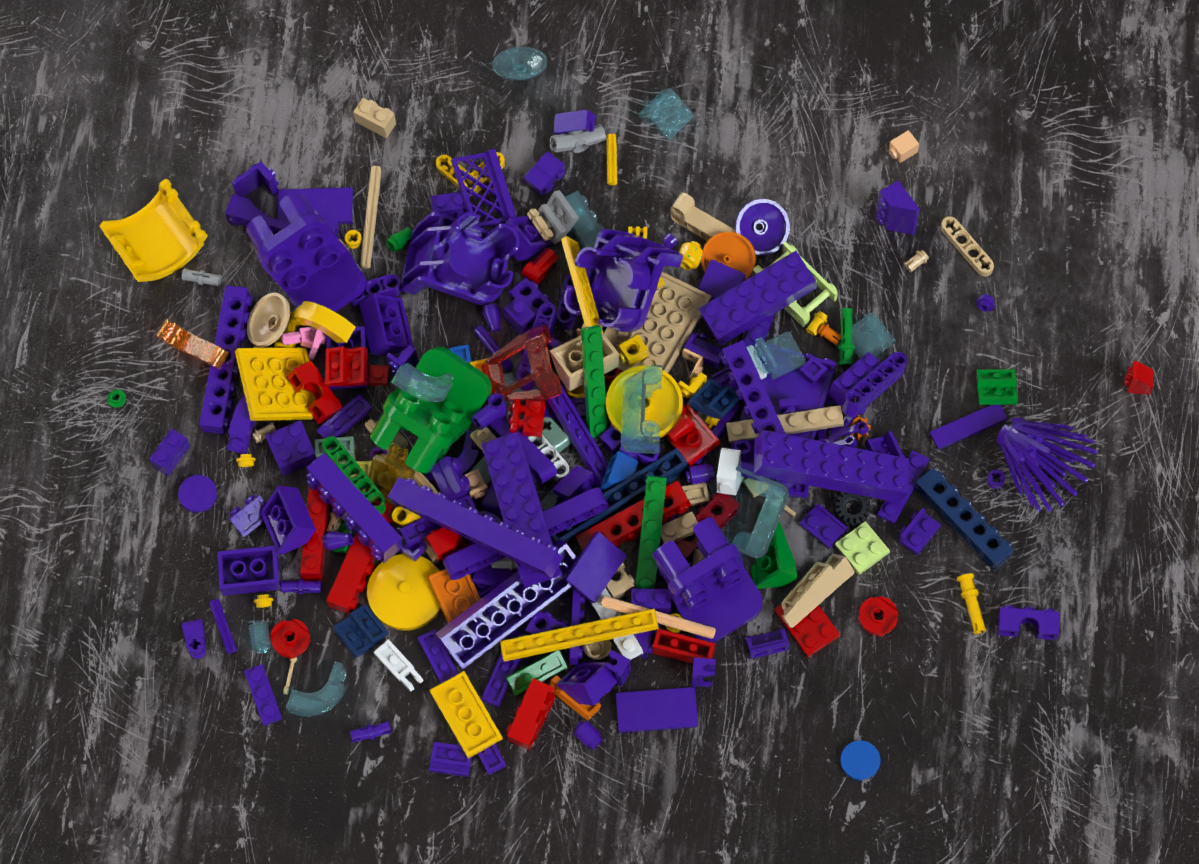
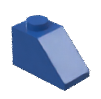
M618 451L610 458L600 489L602 491L612 489L638 472V469H636L638 461Z

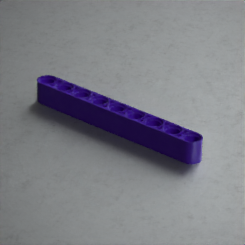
M593 488L544 511L550 535L557 534L605 511L609 505L601 489ZM475 543L449 555L443 560V564L450 579L458 580L505 558V556Z

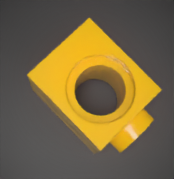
M638 334L619 345V359L622 363L626 362L628 367L648 357V348ZM633 349L637 352L634 354H629L627 351Z

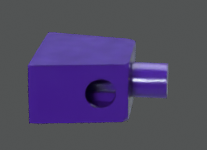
M517 297L503 309L502 318L527 341L536 315Z

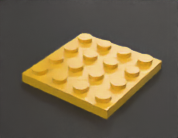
M238 348L235 351L251 421L314 419L308 410L315 401L314 395L307 390L297 393L287 379V376L295 368L309 362L306 348Z

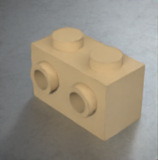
M362 98L353 112L356 123L385 138L388 137L396 125L394 113L388 108L378 106L373 100L368 101Z

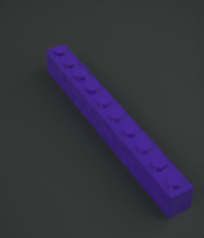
M399 477L389 493L388 498L394 504L549 578H552L563 559L558 553L559 550L553 545L548 544V546H545L536 537L530 539L521 530H511V527L504 522L498 524L489 515L481 516L472 507L464 508V505L457 500L451 502L447 496L440 492L436 495L432 493L433 490L425 485L419 487L410 478L405 480Z

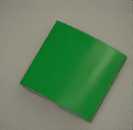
M1015 369L977 370L979 405H1018Z

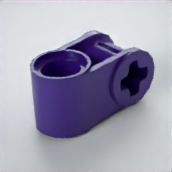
M202 619L183 622V634L190 656L194 659L203 658L206 654V644Z

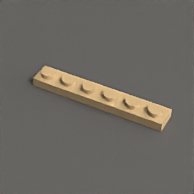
M841 405L777 415L786 435L844 426ZM752 419L726 423L729 444L735 443L737 440L750 441L757 438L759 433H754L751 423H754Z

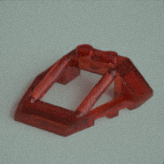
M547 324L530 329L517 336L481 365L482 372L488 376L492 385L490 396L497 393L503 395L505 401H529L530 399L547 400L562 394L559 377L552 372L547 343L551 342ZM526 349L531 373L505 387L501 362ZM533 380L539 389L511 393Z

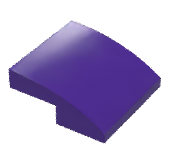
M711 259L699 290L711 295V302L741 284L746 274Z

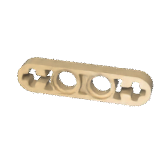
M954 217L944 218L941 224L943 234L980 276L987 277L991 275L994 263L957 219ZM947 223L949 225L953 224V230L950 227L946 228ZM964 236L967 241L961 244L957 242L956 238ZM974 249L978 252L979 255L977 257H971L969 256L968 251ZM982 264H983L984 266L989 265L988 270H987L986 268L981 269V268H982Z

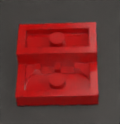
M344 346L326 349L325 384L327 386L367 385V349L365 347L346 349Z

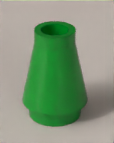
M407 227L388 236L386 240L388 248L392 252L400 251L410 240L413 231Z

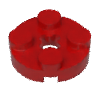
M879 596L868 598L863 602L859 610V623L866 632L882 637L895 628L898 621V612L896 605L890 599ZM879 612H882L883 619L876 620L875 615L873 613L878 614Z
M297 619L280 621L271 631V644L274 651L289 659H294L308 648L311 641L307 626ZM294 635L293 641H287L286 636L291 637Z

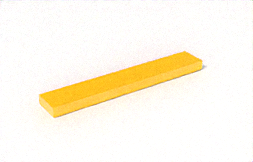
M565 236L561 241L585 327L599 325V316L586 269L575 265L576 257L580 252L579 244Z

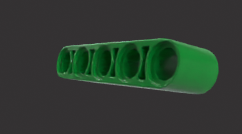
M336 437L325 438L322 443L324 453L371 504L375 502L381 503L378 506H374V508L382 515L386 510L385 499L382 493ZM330 447H336L334 450H328ZM342 460L347 461L344 464H339V462ZM353 474H357V475H358V476L355 477V478H351V477H350V476L353 475ZM364 488H369L366 492L361 491Z

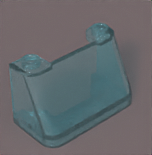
M649 365L624 381L621 446L626 452L659 453L660 428L654 421H645V398H652V393L656 389H662V365Z

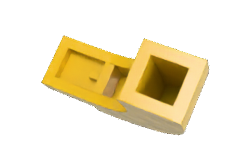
M303 301L302 305H299L294 310L293 317L290 320L295 325L314 327L328 335L336 343H347L356 328L336 312L309 301Z

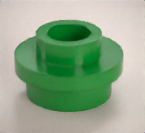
M112 390L107 396V402L113 408H120L126 402V395L122 390ZM115 396H119L118 400H113Z

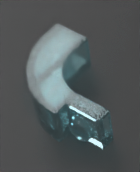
M406 363L399 367L391 383L419 399L430 402H442L453 386L451 381L454 376L446 373L440 377H432Z
M335 661L329 680L321 690L314 693H304L292 689L286 706L288 713L311 717L323 714L333 708L340 701L346 690L344 684L340 683L344 681L346 676L343 663Z

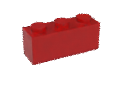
M657 629L653 643V654L693 664L694 658L713 659L715 652V643L662 629Z

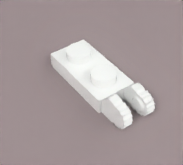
M389 639L374 651V655L409 691L414 690L411 682L405 678L409 673L417 682L422 683L424 681L414 670V666Z

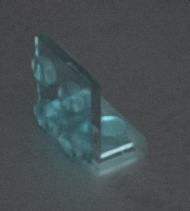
M671 88L662 90L638 114L642 120L651 119L668 140L672 139L694 116Z

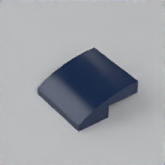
M710 378L690 398L688 405L705 415L722 419L740 400L736 390L727 385L723 388Z
M366 604L351 612L348 618L334 625L332 629L355 659L369 651L389 634Z

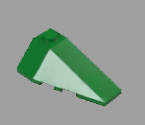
M771 505L758 513L755 536L758 537L757 548L753 550L756 558L755 565L751 567V575L758 589L784 587L797 579L794 557L775 507Z

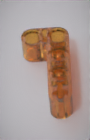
M167 319L164 320L156 334L157 337L170 346L218 370L229 354L217 345L185 331Z

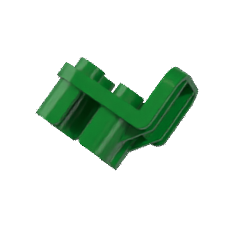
M439 346L431 348L422 356L409 380L387 397L383 404L384 412L370 434L371 440L380 448L387 449L400 428L412 432L419 438L406 458L405 463L417 472L429 473L435 463L444 458L450 446L472 426L471 416L484 406L491 394L492 385L490 379L482 371L449 349Z

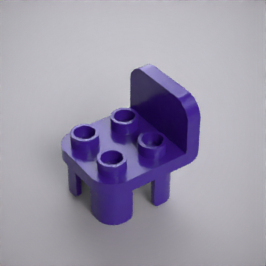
M300 193L290 194L279 203L289 219L290 225L274 235L262 216H257L247 225L246 233L257 250V259L287 293L295 308L302 305L303 301H309L337 312L363 293L366 287V277L346 245L319 213L312 209L304 195Z
M431 212L416 225L412 233L400 289L403 292L415 295L427 286L479 305H487L497 299L502 290L512 281L513 272L506 271L508 259L518 250L519 236L512 227L505 224H498L491 231L476 226L480 216L475 213H464L456 219L439 212Z
M602 229L597 236L594 247L583 248L575 260L576 266L587 268L586 273L599 316L598 324L622 332H635L639 330L646 321L663 267H680L684 255L629 232ZM569 285L564 293L565 307L571 313L582 316L575 288Z
M709 517L693 527V531L699 539L697 547L704 556V560L690 567L674 541H668L660 546L652 556L656 562L655 565L668 584L671 600L683 619L716 629L713 639L693 634L694 637L715 643L756 618L762 610L763 599L760 591L744 568L742 554L735 544L729 543L714 518Z

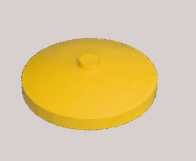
M636 366L623 371L613 380L607 392L606 411L611 424L622 435L636 438L640 441H651L665 436L682 414L683 398L677 382L667 372L653 366Z
M404 554L392 556L385 563L379 564L373 571L367 586V598L373 614L383 624L397 630H414L430 623L439 614L441 607L427 578L432 574L440 572L439 569L422 556L413 561Z

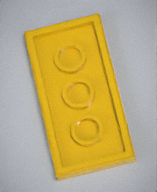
M465 671L430 689L431 695L467 758L503 740Z

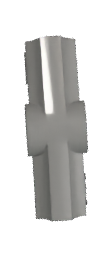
M599 124L594 127L593 132L580 130L551 136L550 148L554 152L573 150L574 153L583 152L590 145L606 140L604 128Z

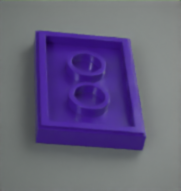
M595 532L564 580L589 601L595 603L627 555L600 532Z

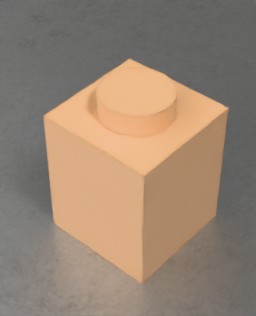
M908 130L890 141L889 153L893 159H897L901 163L918 152L919 143Z

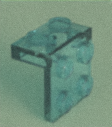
M785 332L766 342L762 337L755 340L754 352L758 358H761L766 374H770L772 380L805 365V358L790 332Z

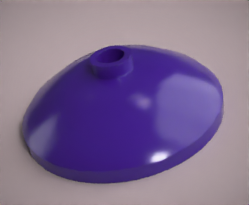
M756 199L747 203L739 211L735 221V233L743 235L751 242L756 255H769L778 251L783 246V243L786 242L790 231L787 213L778 203L769 199ZM758 223L761 225L760 230L756 229Z

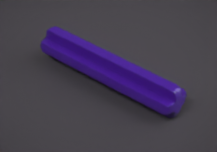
M482 325L474 329L476 336L505 372L510 371L513 368L512 362Z
M214 599L209 604L227 654L237 651L221 603L219 599Z

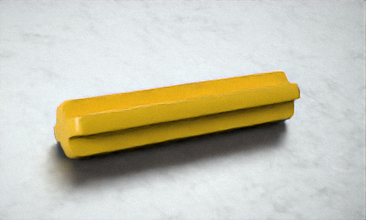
M612 133L606 135L608 185L617 184L616 134Z

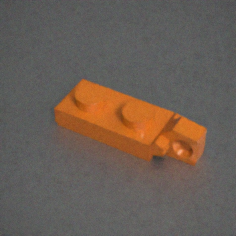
M555 676L549 686L554 687L556 696L589 721L600 710L601 704L597 703L590 706L577 703L557 686L561 679Z

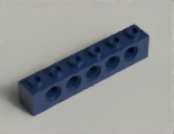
M932 468L916 481L914 489L994 571L1012 557L1014 550L1010 542L1003 540L999 536L998 530L986 523L985 517L972 508V504L968 499H963L959 495L958 489L954 485H950L940 471ZM941 488L943 492L936 493L933 489ZM952 501L957 506L950 507L947 505V502ZM966 515L970 520L964 521L960 516ZM980 529L983 531V534L978 535L974 530ZM994 543L997 548L991 549L987 544Z

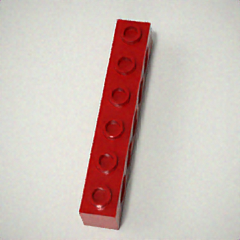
M679 481L666 487L664 506L667 501H673V504L668 508L664 507L662 523L668 522L677 513L682 514L689 509L688 507L692 506ZM644 499L575 536L582 551L595 532H600L617 548L626 541L630 542L636 539L637 535L641 533ZM639 519L637 525L630 526L632 520ZM621 528L619 535H613L616 529Z

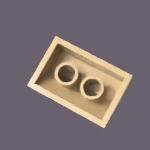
M603 333L602 345L605 374L618 367L619 353ZM581 336L550 350V355L559 378L569 391L584 384Z

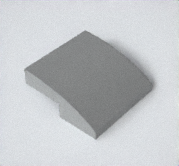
M560 190L554 191L548 203L541 205L538 210L539 216L543 218L554 234L551 238V242L554 245L567 235L579 219Z

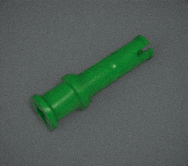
M841 308V344L838 346V350H840L838 366L851 367L855 364L853 362L855 346L852 344L853 309Z

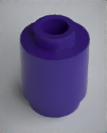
M707 463L688 466V471H685L686 481L690 482L691 485L710 482V480L714 479L712 464L707 465Z
M581 721L574 728L576 731L574 736L586 748L594 750L603 741L601 733L589 721L585 723Z

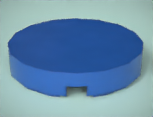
M861 740L848 744L842 751L840 759L844 773L851 779L858 781L873 777L879 770L881 761L875 746Z

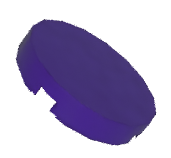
M194 475L182 482L178 497L181 505L186 510L192 513L205 512L216 502L217 490L210 478L203 475Z

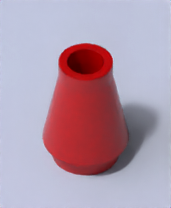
M685 414L683 417H679L667 434L674 441H677L694 430L693 427L696 424Z

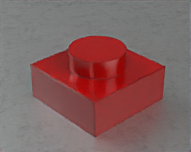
M369 365V386H388L389 366Z

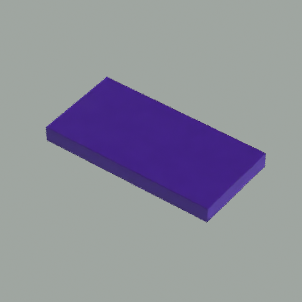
M353 188L278 189L279 221L290 223L279 204L280 201L290 194L300 193L304 195L312 209L317 211L322 218L337 221L338 224H353Z
M695 687L616 693L619 733L698 727Z

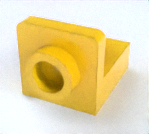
M700 372L697 377L694 376L691 379L689 386L680 381L678 386L682 396L687 399L691 398L707 382V376Z

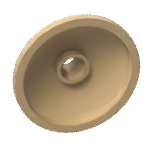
M270 293L256 303L247 323V335L251 343L259 347H266L276 342L282 336L290 318V307L286 297L279 293Z

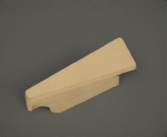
M832 553L826 563L816 562L782 601V608L784 610L782 617L788 627L793 628L854 574L855 571L845 556Z

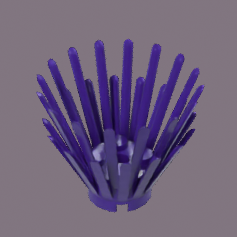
M1020 417L1013 418L1011 421L1014 424L1010 427L1005 424L997 437V443L1001 446L998 448L1003 451L1015 488L1017 487L1019 494L1022 495L1020 482L1030 505L1034 504L1037 511L1040 512V506L1023 476L1024 474L1045 508L1049 512L1052 511L1051 506L1043 496L1041 488L1029 472V468L1058 504L1064 506V501L1053 489L1055 488L1054 482L1040 467L1070 494L1077 496V491L1058 474L1065 477L1067 474L1064 470H1066L1084 483L1088 482V478L1054 455L1070 463H1074L1076 460L1091 468H1094L1095 464L1046 440L1072 449H1080L1097 454L1098 452L1095 449L1050 434L1087 443H1094L1095 441L1083 438L1087 437V435L1058 430L1074 429V427L1065 426L1064 424L1031 422Z

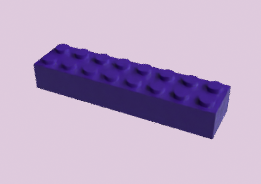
M763 430L755 439L754 475L899 503L908 494L909 458Z
M515 432L481 443L504 523L509 525L513 531H516V529L521 530L530 539L536 537L545 546H548V544L553 545L519 433ZM516 562L524 587L562 576L560 565L552 578H549Z
M559 539L553 544L559 550L558 553L563 557L559 564L562 576L524 587L519 571H517L435 633L461 669H464L571 587L564 578L577 558L567 543Z

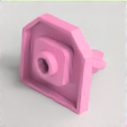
M314 327L300 328L299 332L282 334L281 338L283 345L300 343L301 346L310 348L308 357L309 360L313 361L320 344L325 343L327 335Z

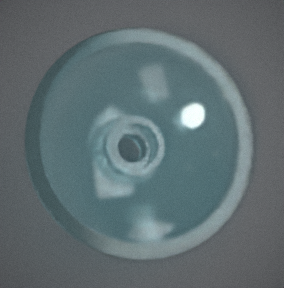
M515 47L499 53L493 59L492 66L494 72L504 79L524 81L538 76L547 67V57L542 51L535 48Z

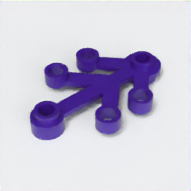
M864 408L858 415L863 414L866 411V408ZM847 415L843 419L844 426L831 428V435L828 439L826 438L829 432L828 428L817 430L819 441L854 448L857 445V441L852 435L847 436L843 440H836L856 432L860 435L866 434L869 428L863 421L848 427L856 416Z

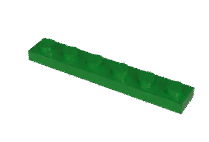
M594 325L581 328L587 429L593 438H597L608 429L601 326Z
M647 475L635 589H655L657 566L652 554L660 545L667 477Z

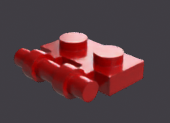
M513 398V403L510 405L511 417L508 422L510 433L517 432V429H523L524 436L542 437L545 401L526 400V406H522L520 398ZM519 414L525 415L524 420L519 419Z

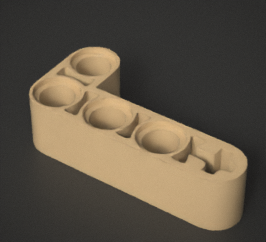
M681 193L671 207V219L675 223L706 241L722 232H735L733 228L696 208L694 199L686 193Z

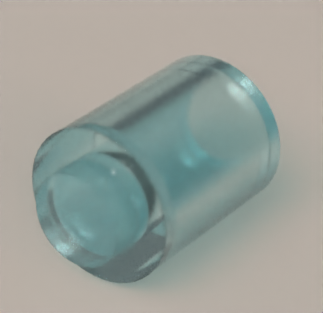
M258 622L249 625L252 650L257 653L267 652L272 647L268 623Z

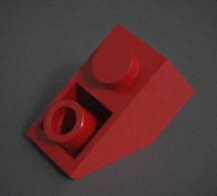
M1133 361L1132 366L1128 367L1124 379L1127 393L1150 395L1153 389L1154 370L1138 361Z
M443 527L432 530L426 538L440 562L457 552L461 535Z

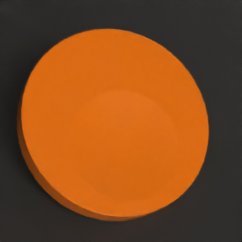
M722 232L716 234L708 240L703 248L701 263L704 272H706L711 259L746 274L744 281L751 276L755 268V249L751 242L739 233Z

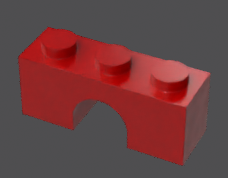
M312 361L295 368L287 376V379L297 393L307 390L314 395L315 401L308 410L318 424L333 417L343 408L339 399L335 397L330 387L325 384V380Z

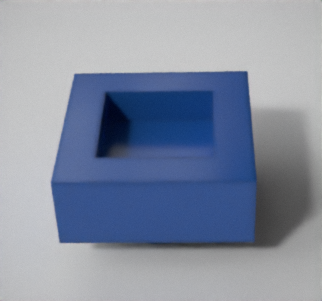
M468 345L450 348V351L468 363L471 362Z

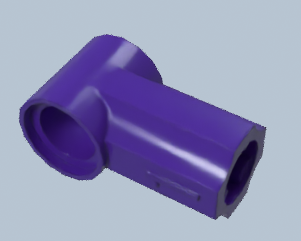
M497 393L491 395L488 398V403L471 416V421L476 428L483 430L495 419H501L506 416L507 407L504 396Z

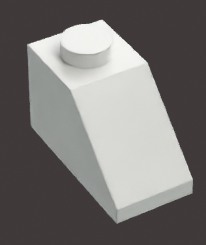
M722 448L717 472V493L736 495L741 484V450Z

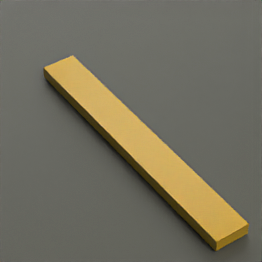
M654 608L500 641L505 662L656 630L659 627Z

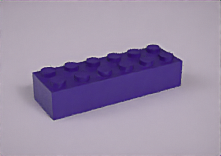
M794 251L699 308L700 316L719 346L815 290L817 288L816 280L798 252Z
M325 453L307 467L306 482L312 490L316 489L320 493L319 497L321 500L333 507V513L338 518L342 517L348 530L355 532L359 536L358 540L360 543L372 550L371 554L377 561L381 560L385 563L401 549L402 537Z

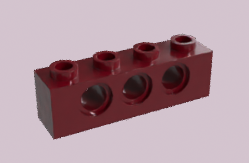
M716 492L710 498V503L706 507L702 506L697 511L695 518L699 523L706 518L713 517L720 529H722L740 511V504L729 494ZM718 509L722 513L719 515H714L712 511ZM695 534L690 535L695 538L691 542L686 541L684 538L675 543L687 562L693 558L695 549H698L697 541L699 539Z

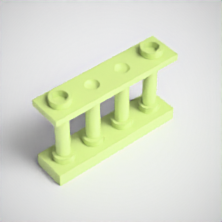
M787 242L783 243L782 252L784 254L772 264L797 251V249ZM802 258L815 278L817 286L823 291L805 307H800L796 303L797 301L784 308L804 328L809 324V313L827 297L835 302L838 292L833 284L827 283ZM757 265L753 269L752 276L761 272L765 268L762 269L759 265Z

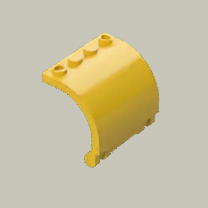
M168 179L159 183L158 193L140 211L121 220L103 221L100 225L104 235L109 239L114 249L123 259L124 264L138 282L158 280L179 270L199 252L204 245L203 242L208 237L206 232L201 230L199 222L194 221L177 197L178 193L175 189H172V184Z

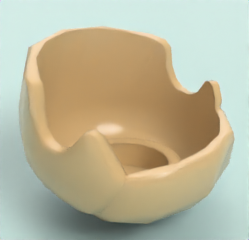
M609 639L582 646L584 653L594 660H602L610 653L612 643Z

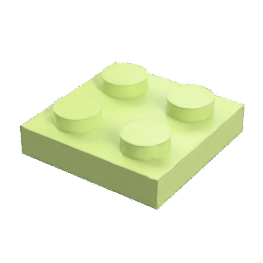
M866 521L835 543L837 550L842 556L847 558L858 575L890 553V550Z

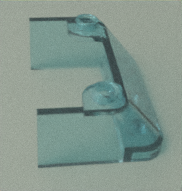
M737 466L735 470L757 478L755 490L757 494L766 499L752 534L740 532L735 536L733 543H729L735 544L741 553L754 558H761L768 551L788 500L789 490L785 485L777 481L754 475V472Z

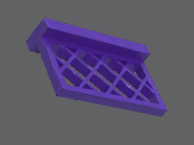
M495 149L488 150L485 153L452 158L451 163L467 213L476 214L477 212L485 217L484 221L477 223L476 226L487 227L505 224L509 218L517 217ZM476 159H483V169L474 164ZM459 162L469 166L466 172L459 168ZM471 168L480 173L477 179L468 174ZM482 175L489 178L490 184L488 186L479 181ZM465 178L474 183L472 189L464 185ZM476 185L486 190L483 196L473 191ZM487 192L494 195V203L485 199ZM471 195L480 200L477 207L470 203L469 197ZM482 202L491 207L488 214L479 209ZM493 209L500 213L501 219H495L490 216Z

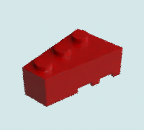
M532 678L525 692L524 699L515 712L516 717L506 730L509 742L530 751L556 699L554 687Z

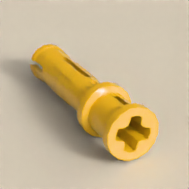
M964 574L957 577V582H960L961 597L966 601L974 634H980L982 631L985 632L986 628L977 600L979 592L974 585V574Z

